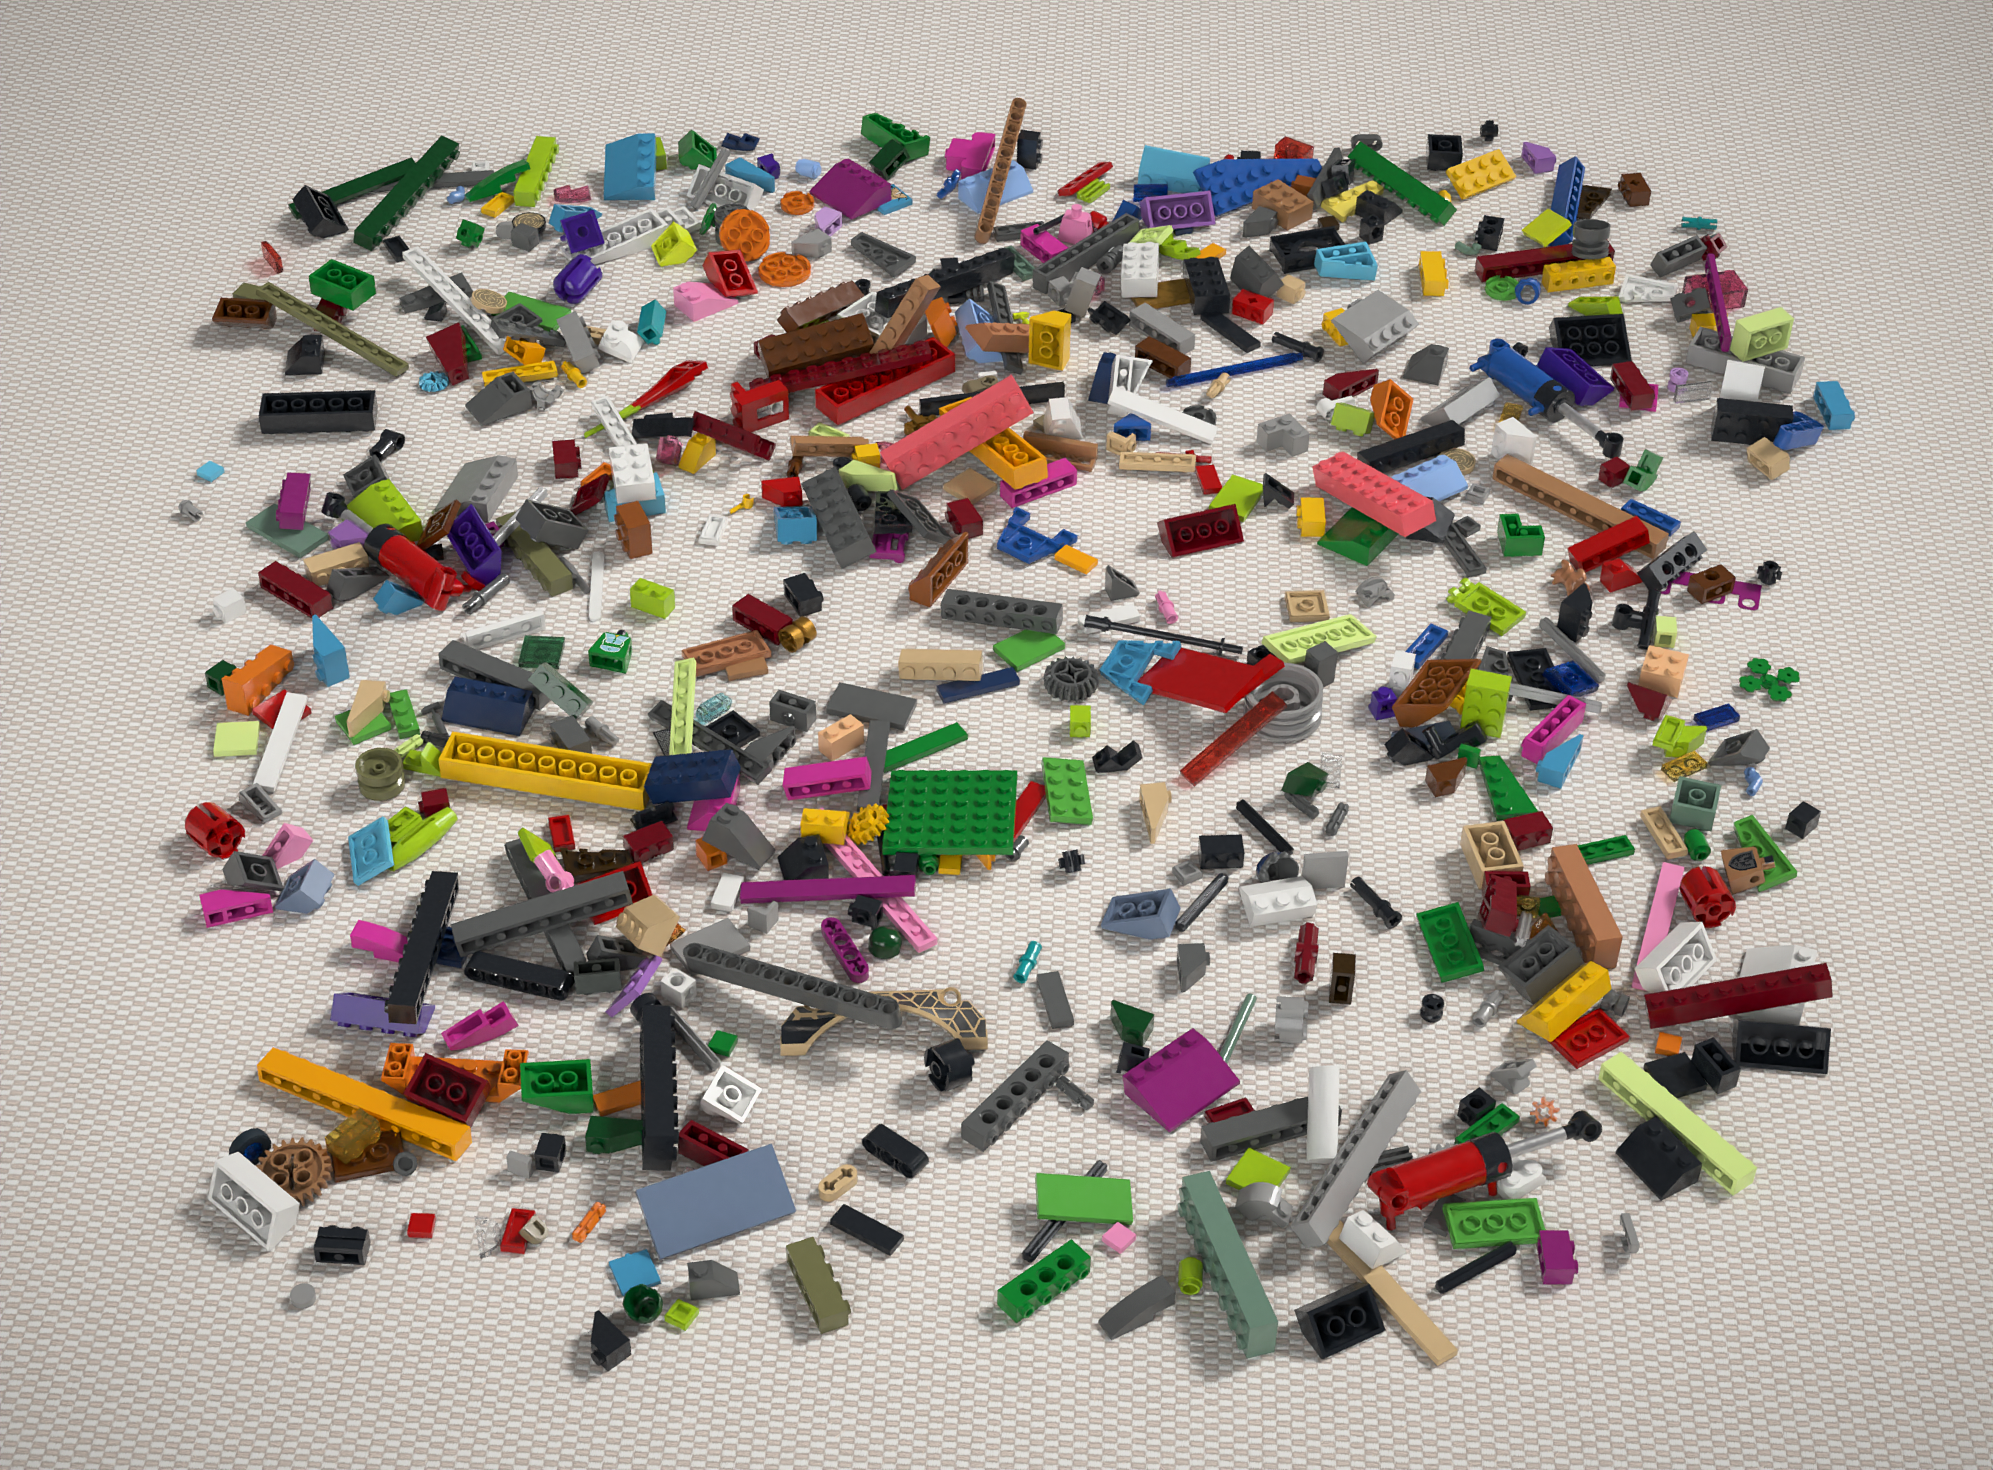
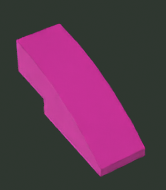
M363 920L357 921L350 934L352 948L372 951L374 958L398 963L399 959L403 958L404 944H408L406 936L389 928Z
M503 1001L485 1013L478 1009L441 1034L449 1049L453 1051L490 1041L519 1025Z

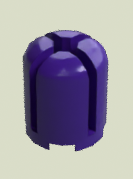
M578 254L554 278L553 287L555 294L564 302L567 300L571 304L581 303L602 279L601 268L597 269L590 261L591 257Z

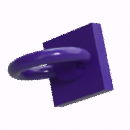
M594 210L560 220L564 232L560 240L562 242L567 241L571 254L605 244Z

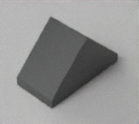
M1110 565L1106 567L1105 590L1111 601L1135 597L1140 594L1133 580Z

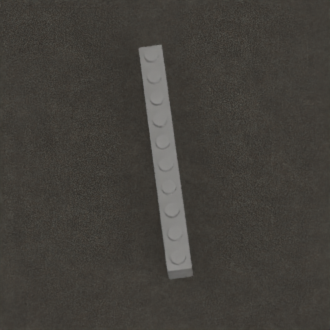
M1407 1070L1388 1075L1290 1227L1305 1248L1321 1247L1328 1242L1330 1234L1339 1225V1220L1349 1209L1353 1198L1358 1195V1190L1363 1182L1368 1179L1370 1171L1378 1163V1159L1383 1151L1387 1149L1388 1143L1397 1133V1129L1402 1121L1406 1119L1410 1108L1415 1105L1421 1090Z

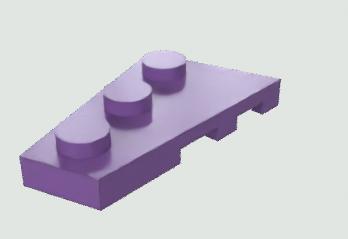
M654 955L650 959L646 957L638 965L639 969L630 977L631 980L605 1011L611 1018L641 995L663 959Z

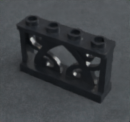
M1335 226L1271 236L1269 250L1281 265L1282 272L1287 274L1316 269L1314 262L1317 250L1306 252L1300 251V248L1314 246L1321 249L1346 244L1337 233Z

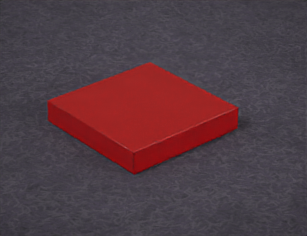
M284 689L252 709L253 715L273 729L288 691ZM307 705L301 720L312 714L311 708Z

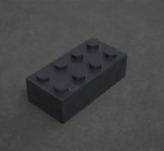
M1219 258L1184 259L1183 278L1185 279L1194 315L1218 312L1221 314L1229 313L1230 292Z
M1717 398L1711 425V441L1752 445L1765 437L1770 442H1773L1780 426L1793 422V405Z

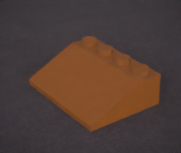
M1481 659L1427 660L1392 706L1399 727H1418L1447 710L1468 681L1470 670L1477 669Z

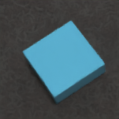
M208 461L196 470L197 476L210 482L225 473L224 467L212 461Z

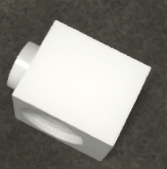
M676 968L669 974H666L660 981L662 997L681 1008L685 1007L697 996L696 980Z

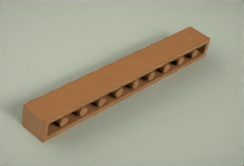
M1509 454L1505 455L1494 465L1493 480L1599 533L1634 517ZM1641 520L1649 531L1650 543L1635 551L1654 560L1666 549L1669 533Z

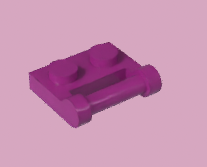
M873 532L872 543L877 552L871 554L870 558L894 560L896 563L904 562V549L909 533L899 535L896 533L874 534ZM893 539H898L897 550H891Z

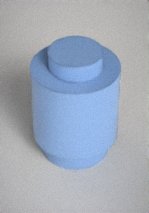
M799 159L795 166V170L799 175L816 179L822 171L819 162L808 159Z

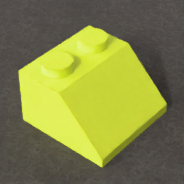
M674 221L651 245L657 262L661 267L686 263L697 251L689 231Z

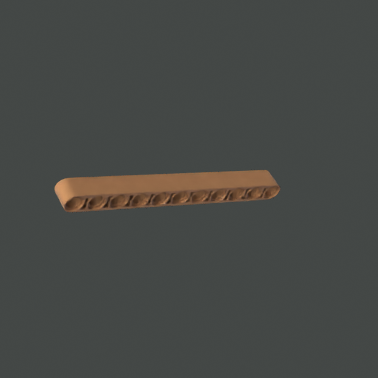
M1017 97L1012 100L974 235L975 240L980 244L988 243L993 231L1027 106L1026 101L1022 98Z

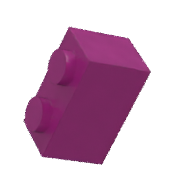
M1539 1230L1536 1247L1543 1284H1572L1574 1274H1578V1261L1573 1258L1575 1244L1574 1240H1570L1569 1231Z

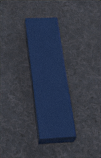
M1010 667L982 674L980 681L957 680L936 685V691L943 704L1017 686L1020 685V679L1014 668Z

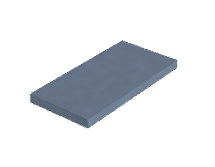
M772 1143L635 1191L659 1260L796 1212Z

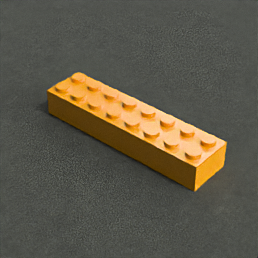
M972 397L939 408V415L942 416ZM1010 428L1005 429L969 451L1015 490L1048 478L1047 458Z

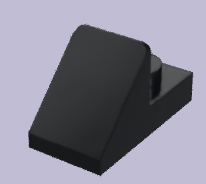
M1265 473L1263 475L1264 507L1275 499L1280 505L1290 509L1294 505L1295 493Z

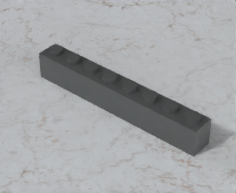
M1125 213L1033 269V288L1047 294L1050 280L1062 276L1070 280L1074 277L1075 272L1080 271L1081 267L1088 269L1096 264L1098 259L1112 247L1128 244L1139 232V219Z
M621 871L453 923L451 928L460 957H464L477 951L487 950L633 904L624 873Z

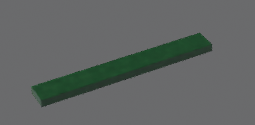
M411 157L324 190L322 193L329 195L334 204L337 205L401 180L416 163ZM294 202L288 204V208L296 220L301 219L302 216L295 209Z

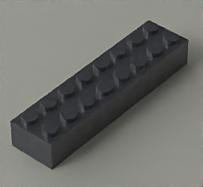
M642 1006L639 1038L641 1120H643V1130L641 1133L642 1170L671 1171L672 1161L677 1160V1147H674V1144L679 1142V1129H674V1127H678V1113H674V1111L677 1110L678 1096H673V1094L677 1093V1080L673 1079L676 1077L677 1064L672 1063L676 1060V1047H672L675 1045V1031H671V1029L675 1028V1016L671 1015L670 1006Z

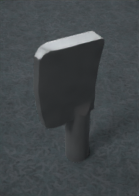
M561 556L559 559L572 573V578H574L582 592L588 594L591 589L582 576L579 575L572 563Z

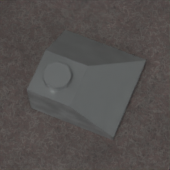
M1430 344L1414 353L1410 358L1403 378L1438 386L1447 366L1449 348Z
M1758 729L1724 739L1708 761V764L1710 766L1758 764L1766 758L1765 755L1770 750V747Z
M234 851L222 869L227 885L272 891H282L284 889L273 857Z

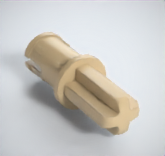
M1222 373L1218 379L1213 380L1211 386L1207 389L1206 395L1210 396V398H1215L1218 393L1223 392L1225 386L1231 381V378H1228L1230 375Z

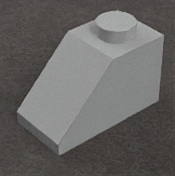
M817 228L791 241L792 255L797 256V254H800L805 258H820L832 252L831 237Z

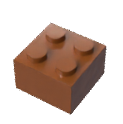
M639 501L616 506L614 520L618 529L615 530L617 540L621 541L623 552H627L630 559L653 554L651 524Z

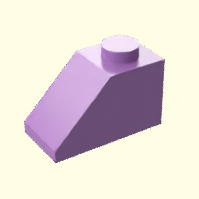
M1523 142L1521 157L1535 174L1554 170L1556 156L1548 147Z
M347 519L328 532L331 538L330 544L334 549L358 542L364 548V543L368 536Z

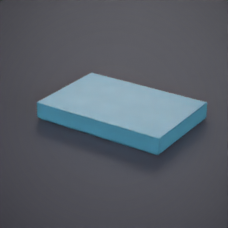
M384 816L348 836L353 882L357 886L394 865L388 820Z

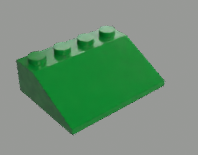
M1351 507L1317 541V545L1368 566L1394 540L1398 533Z

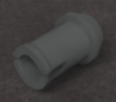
M1019 835L1014 841L1013 855H1005L1006 858L1010 861L1020 859L1021 853L1029 845V840L1025 836Z

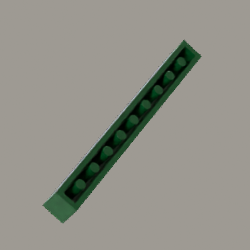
M441 135L354 230L353 243L370 251L379 246L383 238L390 234L393 227L398 226L402 217H406L408 211L415 207L417 201L424 197L429 188L433 187L434 182L441 178L445 170L450 168L451 163L459 158V143Z

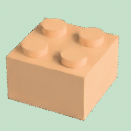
M1649 645L1638 685L1678 698L1689 654Z

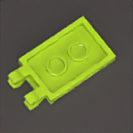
M1463 578L1459 582L1462 584L1461 587L1458 589L1452 587L1448 590V593L1451 595L1446 600L1449 603H1455L1454 607L1466 614L1468 611H1473L1490 616V629L1500 636L1506 634L1526 616L1525 610L1480 582L1475 585L1468 578Z

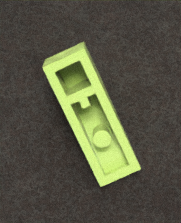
M857 460L851 461L838 470L846 488L853 484H859L866 491L898 490L895 473Z

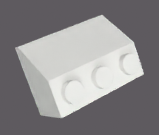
M1302 876L1239 887L1250 927L1313 917L1317 907L1312 885Z

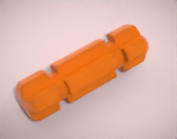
M600 1202L593 1204L590 1208L591 1210L587 1212L578 1224L579 1226L572 1232V1239L574 1241L582 1243L586 1239V1234L592 1231L599 1222V1218L605 1214L606 1206Z

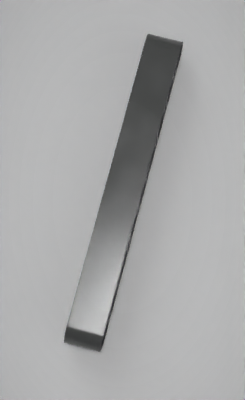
M520 838L505 842L504 846L507 857L527 899L530 900L552 893L547 889L546 879L536 864L530 861ZM567 924L544 931L561 969L574 976L573 963L575 961H586V958L570 925Z

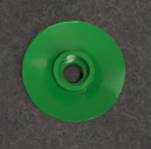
M712 203L706 211L699 230L700 235H704L711 226L715 228L714 213L717 209L716 203Z

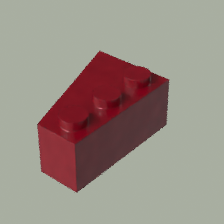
M1491 874L1477 915L1485 930L1510 937L1512 931H1516L1519 919H1516L1517 882Z

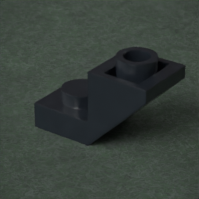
M1133 740L1119 752L1106 745L1092 757L1097 773L1129 770L1143 757L1139 744Z

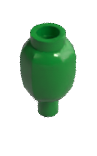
M919 855V868L926 875L934 874L939 867V856Z

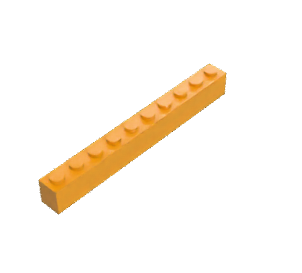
M273 1047L257 1064L260 1082L380 1131L393 1130L397 1133L401 1131L402 1140L456 1162L472 1143L471 1128L465 1123L455 1121L443 1114L435 1113L423 1106H418L403 1098H398L383 1090L368 1086L364 1082L356 1081L344 1074L331 1071L324 1066L311 1063L287 1051Z

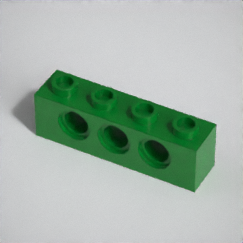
M1072 1239L998 1289L997 1305L1015 1323L1024 1318H1029L1039 1307L1049 1304L1055 1296L1061 1292H1066L1072 1284L1086 1278L1090 1273L1091 1256Z

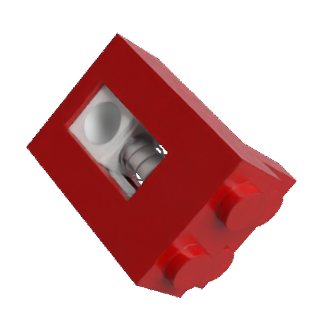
M780 380L748 391L738 381L731 383L730 398L732 400V407L730 410L734 417V426L754 432L789 420L788 389Z

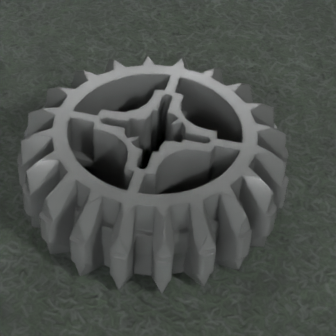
M1065 656L1064 659L1057 658L1056 662L1051 661V664L1046 667L1043 680L1048 694H1052L1053 698L1059 697L1060 701L1067 700L1069 703L1070 700L1077 702L1081 699L1085 701L1086 697H1091L1092 693H1095L1099 678L1097 669L1094 668V664H1089V660L1083 661L1081 657L1075 659L1074 656L1072 658Z

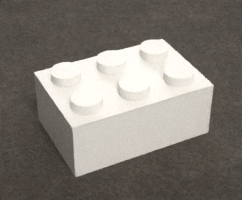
M648 444L609 447L610 467L617 504L656 499L655 480Z

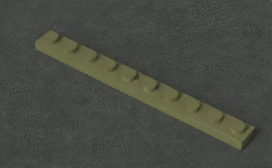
M267 282L256 289V295L395 377L409 369L407 362L272 283Z

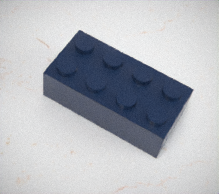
M732 749L655 756L644 788L652 804H663L667 801L675 803L730 798L741 767Z

